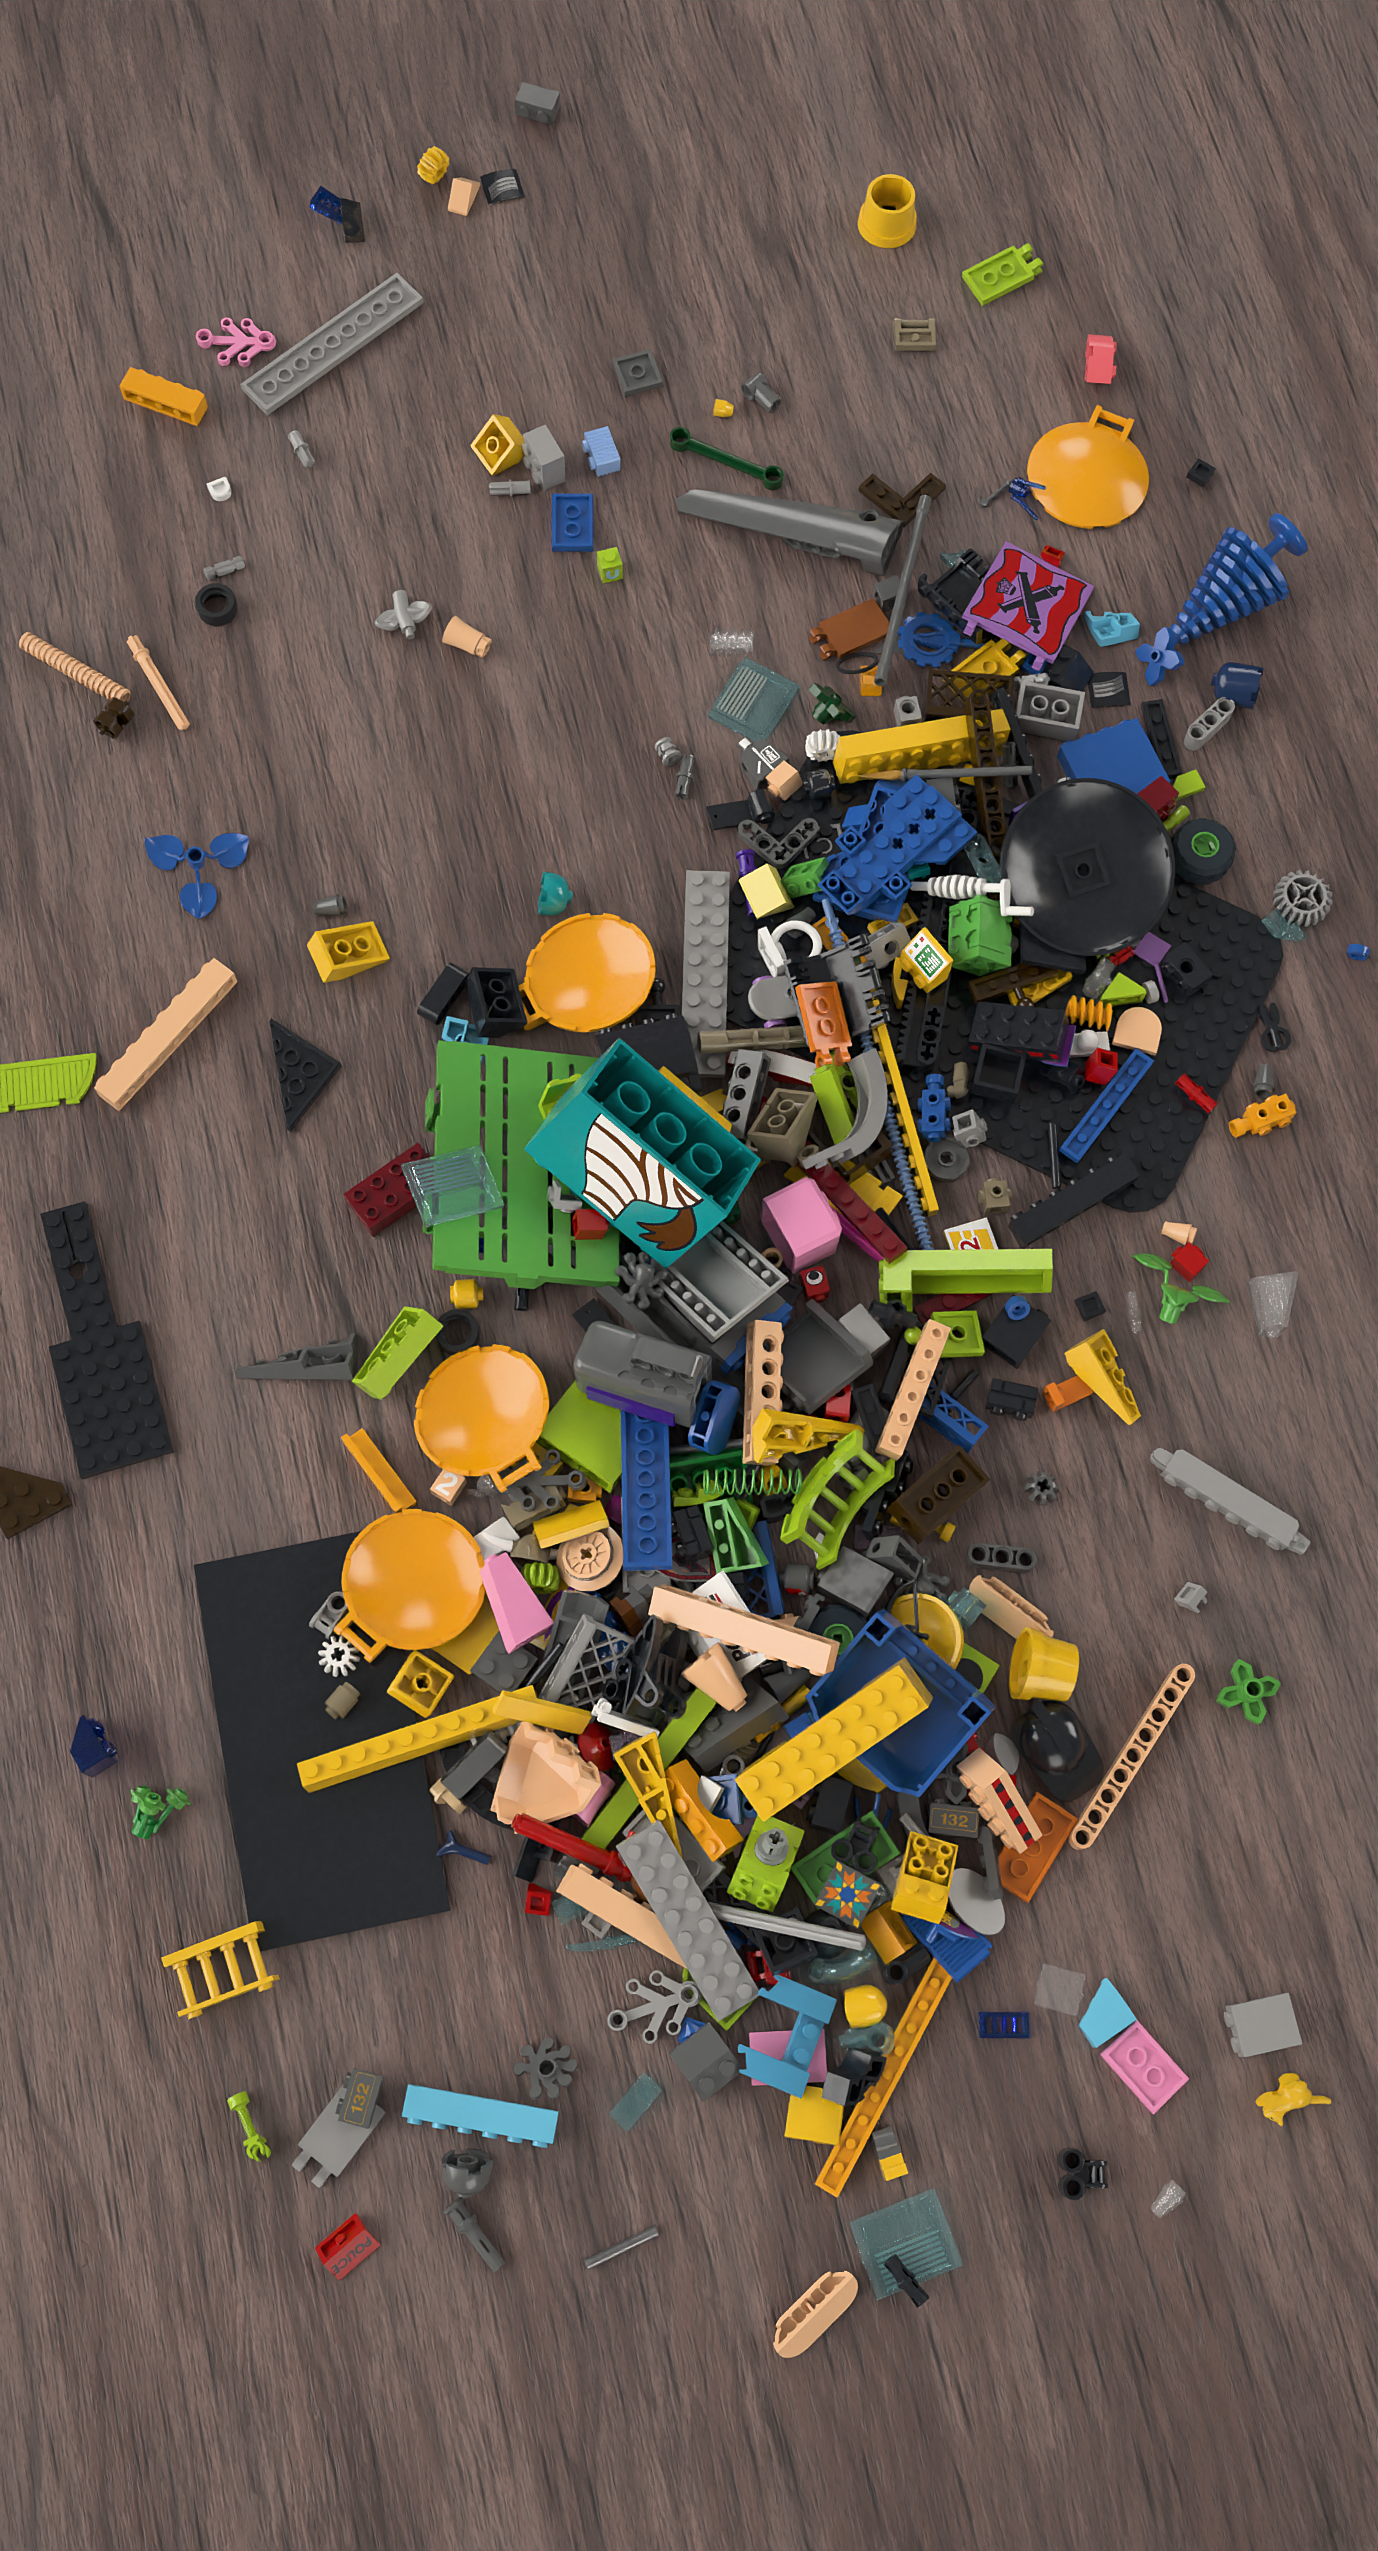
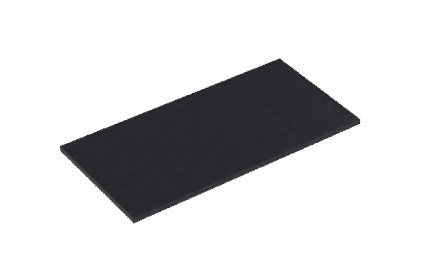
M361 1531L194 1565L248 1924L262 1921L265 1930L258 1933L257 1943L260 1952L451 1911L442 1858L437 1856V1851L440 1847L423 1755L308 1793L303 1788L297 1767L299 1762L418 1723L414 1710L387 1693L388 1688L406 1661L405 1649H398L387 1645L371 1663L359 1651L354 1655L358 1656L360 1661H352L356 1669L353 1671L347 1667V1676H344L340 1670L338 1677H334L333 1670L326 1673L324 1671L326 1665L321 1666L319 1664V1661L325 1657L320 1656L318 1652L320 1650H327L323 1646V1642H327L329 1645L332 1642L315 1627L311 1628L309 1623L332 1593H343L342 1571L345 1557L351 1544ZM339 1598L334 1602L336 1610L342 1609L345 1605L344 1598ZM322 1621V1623H323L325 1626H327V1627L329 1626L327 1623H325L324 1621ZM354 1622L348 1627L371 1648L377 1643ZM335 1633L334 1637L339 1642L340 1636ZM341 1651L336 1652L337 1656L335 1658L338 1661H341L342 1655H344L345 1652L342 1654ZM347 1682L360 1693L357 1698L358 1701L343 1719L339 1716L337 1719H334L325 1711L327 1708L325 1702L339 1685L342 1686Z

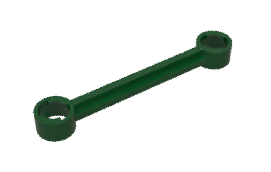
M683 427L674 428L670 433V447L676 452H684L688 449L762 480L764 487L768 490H778L783 484L784 473L778 466L771 465L764 468L691 438L690 432ZM683 437L687 439L685 442L678 443L675 441L678 438L683 439ZM771 476H778L780 478L777 481L768 480Z

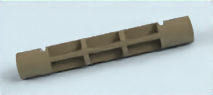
M802 1026L700 1031L697 1034L699 1054L726 1053L738 1051L739 1049L757 1051L808 1046L803 1037Z

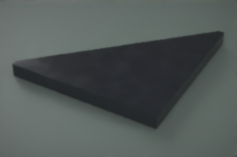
M271 1018L269 1022L287 1130L291 1133L342 1065L339 1061Z

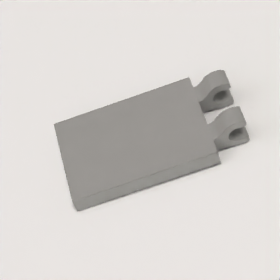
M343 2085L299 2142L298 2146L303 2151L292 2163V2166L299 2172L302 2171L311 2157L323 2165L311 2181L318 2188L322 2187L331 2173L339 2177L386 2114V2111L376 2104L369 2129L338 2121L339 2115L335 2114L339 2099H344L347 2091L346 2088H343Z

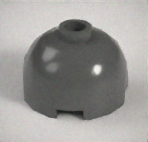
M466 2149L467 2154L455 2155V2150L445 2153L442 2157L441 2165L442 2178L445 2185L462 2198H469L473 2194L485 2189L493 2172V2160H489L488 2153L475 2149Z

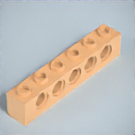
M931 1319L924 1325L875 1449L876 1453L890 1459L893 1458L895 1461L902 1456L951 1330L950 1327Z
M754 1320L747 1324L743 1464L771 1466L778 1463L780 1459H775L772 1456L765 1458L763 1463H757L754 1460L752 1427L762 1408L776 1411L782 1410L780 1390L783 1385V1378L780 1376V1371L783 1364L781 1344L784 1339V1332L780 1322ZM763 1342L768 1345V1352L763 1348ZM762 1365L767 1367L768 1375L763 1372ZM762 1388L767 1391V1398L762 1395Z

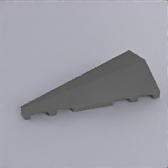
M356 1333L349 1334V1339L339 1342L331 1339L328 1340V1345L315 1347L310 1345L278 1354V1359L265 1362L264 1359L257 1360V1365L242 1367L240 1365L236 1367L235 1372L237 1378L353 1380L358 1369Z

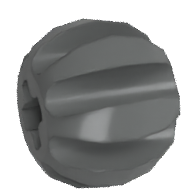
M1038 1471V1476L1032 1473L1027 1478L1030 1484H1024L1025 1492L1031 1494L1027 1498L1032 1503L1034 1499L1037 1500L1038 1505L1045 1506L1046 1500L1053 1503L1057 1499L1054 1493L1059 1492V1484L1053 1483L1056 1477L1053 1474L1047 1477L1045 1471ZM1040 1484L1044 1486V1492L1039 1491Z

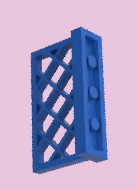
M765 1520L754 1524L752 1531L754 1530L755 1538L769 1564L756 1567L755 1570L752 1568L748 1569L752 1572L748 1579V1585L757 1575L763 1579L764 1586L759 1594L749 1588V1591L757 1597L750 1607L747 1608L751 1613L759 1615L752 1609L758 1600L762 1599L768 1603L769 1613L761 1614L760 1616L770 1617L771 1619L780 1618L781 1615L785 1614L769 1524ZM760 1568H761V1571H762V1575H760L759 1573H757ZM764 1592H766V1598L762 1596Z

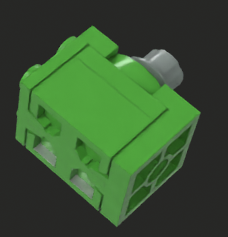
M976 895L973 899L959 901V904L950 906L948 955L953 959L951 967L977 976L1010 967L1011 954L1015 953L1018 948L1019 939L1012 935L1009 923L1012 922V915H1001L1000 901L988 899L986 895Z

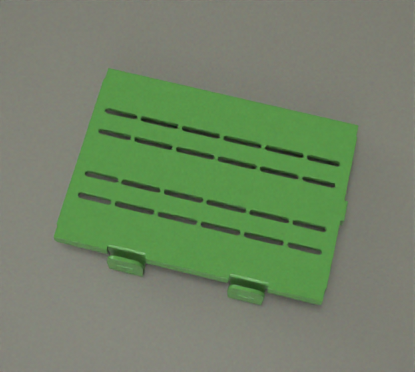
M438 1041L436 1050V1090H439V1093L434 1103V1089L430 1088L425 1102V1130L427 1132H435L434 1163L468 1154L470 1157L434 1165V1167L467 1159L472 1161L437 1169L434 1172L473 1163V1165L435 1174L434 1177L475 1167V1169L434 1179V1181L474 1171L477 1173L436 1183L434 1186L476 1175L479 1177L480 1163L484 1164V1190H480L478 1182L438 1192L434 1203H432V1194L425 1196L423 1201V1232L433 1234L432 1270H442L445 1273L504 1278L508 1287L535 1289L545 1282L604 1287L605 1285L618 1286L619 1276L616 1275L615 1269L619 1266L620 1230L609 1224V1230L606 1231L602 1240H575V1237L571 1236L570 1213L554 1209L550 1200L547 1199L549 1170L539 1166L534 1158L524 1150L544 1121L538 1104L547 1086V1064L552 1065V1080H563L569 1078V1066L574 1068V1075H583L599 1058L457 1041ZM481 1056L485 1057V1081L480 1079ZM503 1059L508 1061L507 1084L503 1083ZM480 1092H485V1117L480 1116ZM503 1094H507V1119H503ZM480 1127L485 1128L484 1153L480 1152ZM503 1130H507V1156L502 1154ZM502 1166H507L506 1193L502 1191ZM552 1174V1183L553 1180H558L561 1185V1193L570 1194V1188ZM475 1178V1179H471V1180H467V1181H463V1182H459V1183H455V1184H451V1185H447V1186L435 1188L434 1191H435V1190H439V1189H443V1188H447V1187H451V1186H455V1185H459V1184H463V1183H467V1182H471V1181H475V1180H479V1178ZM581 1199V1209H594L586 1201ZM479 1200L484 1201L483 1228L479 1226ZM502 1202L507 1203V1230L502 1229ZM548 1207H552L553 1234L548 1233ZM479 1238H484L483 1260L478 1258ZM502 1240H507V1262L502 1261ZM548 1244L553 1245L552 1267L548 1265ZM571 1246L575 1247L576 1269L571 1268Z

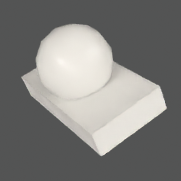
M1084 1030L1081 1033L1074 1034L1069 1058L1090 1056L1097 1047L1110 1051L1108 1033Z

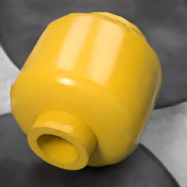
M475 1279L456 1280L454 1286H450V1302L457 1309H475L478 1307L479 1301L483 1300V1287H478V1282Z

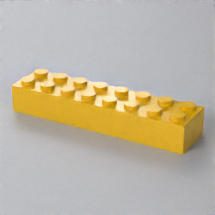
M1003 709L991 711L997 757L1002 755L1001 744L1007 742L1011 730ZM966 715L839 737L833 765L840 784L855 783L866 779L873 780L871 778H860V775L902 770L903 768L907 770L935 769L939 766L956 765L961 762L971 761ZM975 720L979 726H983L980 720ZM978 741L981 747L986 748L984 742Z

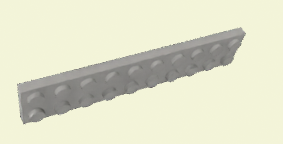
M395 273L241 383V390L266 415H269L424 303L423 297L398 273Z
M686 870L682 1016L691 1036L699 1077L725 1078V1053L699 1054L697 1034L700 1031L726 1030L730 872Z

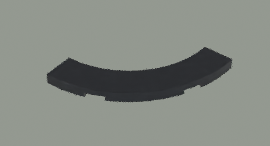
M464 1741L440 1749L446 1773L466 1753ZM480 1781L461 1797L482 1818L497 1826L514 1831L511 1824L499 1821L497 1813L490 1811L494 1795Z

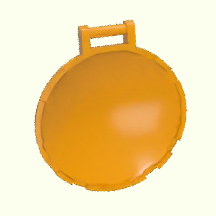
M1099 405L1096 406L1089 422L1065 424L1046 433L1032 449L1027 465L1030 490L1034 498L1039 500L1045 507L1044 510L1061 522L1086 529H1093V526L1111 527L1120 524L1123 519L1131 517L1142 505L1149 486V473L1145 459L1136 445L1127 438L1135 420L1132 418L1126 419L1103 410V407ZM1100 417L1124 427L1123 432L1098 423V418Z
M590 913L573 916L549 929L540 938L541 941L536 948L532 949L526 963L525 982L518 985L521 998L527 996L536 1012L530 1016L523 1003L528 1022L523 1028L531 1030L545 1022H549L558 1028L568 1031L594 1032L610 1028L631 1016L647 998L655 978V956L645 934L633 923L630 924L619 916L603 913V915H590Z
M492 1344V1346L480 1347L478 1345L450 1356L430 1374V1380L425 1388L420 1390L417 1397L414 1428L420 1447L431 1461L442 1469L457 1475L482 1476L490 1474L501 1493L508 1490L507 1487L533 1470L538 1471L542 1468L532 1450V1446L539 1438L547 1420L549 1393L542 1372L528 1356L508 1346ZM525 1456L528 1458L529 1462L503 1479L501 1478L499 1472Z
M407 1509L378 1518L360 1532L346 1554L342 1571V1591L349 1613L334 1628V1632L339 1636H344L365 1655L364 1658L369 1663L387 1645L398 1649L422 1650L437 1647L454 1639L475 1619L486 1593L480 1574L485 1563L477 1542L462 1525L438 1512L432 1513L422 1511V1509ZM353 1622L377 1642L372 1648L348 1628Z

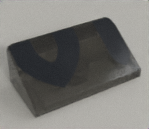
M340 198L345 243L365 242L360 202Z

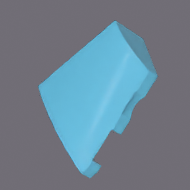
M1091 611L1084 612L1088 628L1100 647L1138 639L1140 623L1131 613L1104 612V616H1092Z
M446 1017L442 1033L443 1040L488 1044L489 1038L477 1037L475 1025L469 1024V1021Z
M1107 1978L1101 1981V1986L1095 1997L1092 1998L1089 2009L1078 2025L1093 2048H1097L1137 2020L1126 2002Z

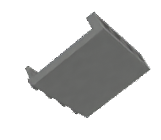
M813 1299L805 1304L808 1313L783 1331L784 1339L781 1344L783 1364L780 1376L783 1378V1385L780 1392L785 1397L789 1395L794 1406L798 1410L803 1409L808 1415L874 1364L870 1351ZM765 1345L763 1348L768 1352V1345ZM762 1365V1370L768 1375L767 1367Z

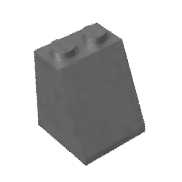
M843 1546L840 1552L838 1551L837 1560L831 1564L827 1571L823 1569L815 1580L819 1583L816 1590L839 1605L855 1609L866 1618L894 1573Z

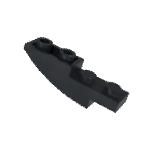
M904 1450L902 1456L895 1461L894 1477L879 1487L860 1507L866 1518L862 1531L868 1541H872L878 1537V1534L882 1533L884 1516L886 1513H889L887 1508L891 1505V1501H895L906 1491V1480L914 1467V1461L907 1450Z

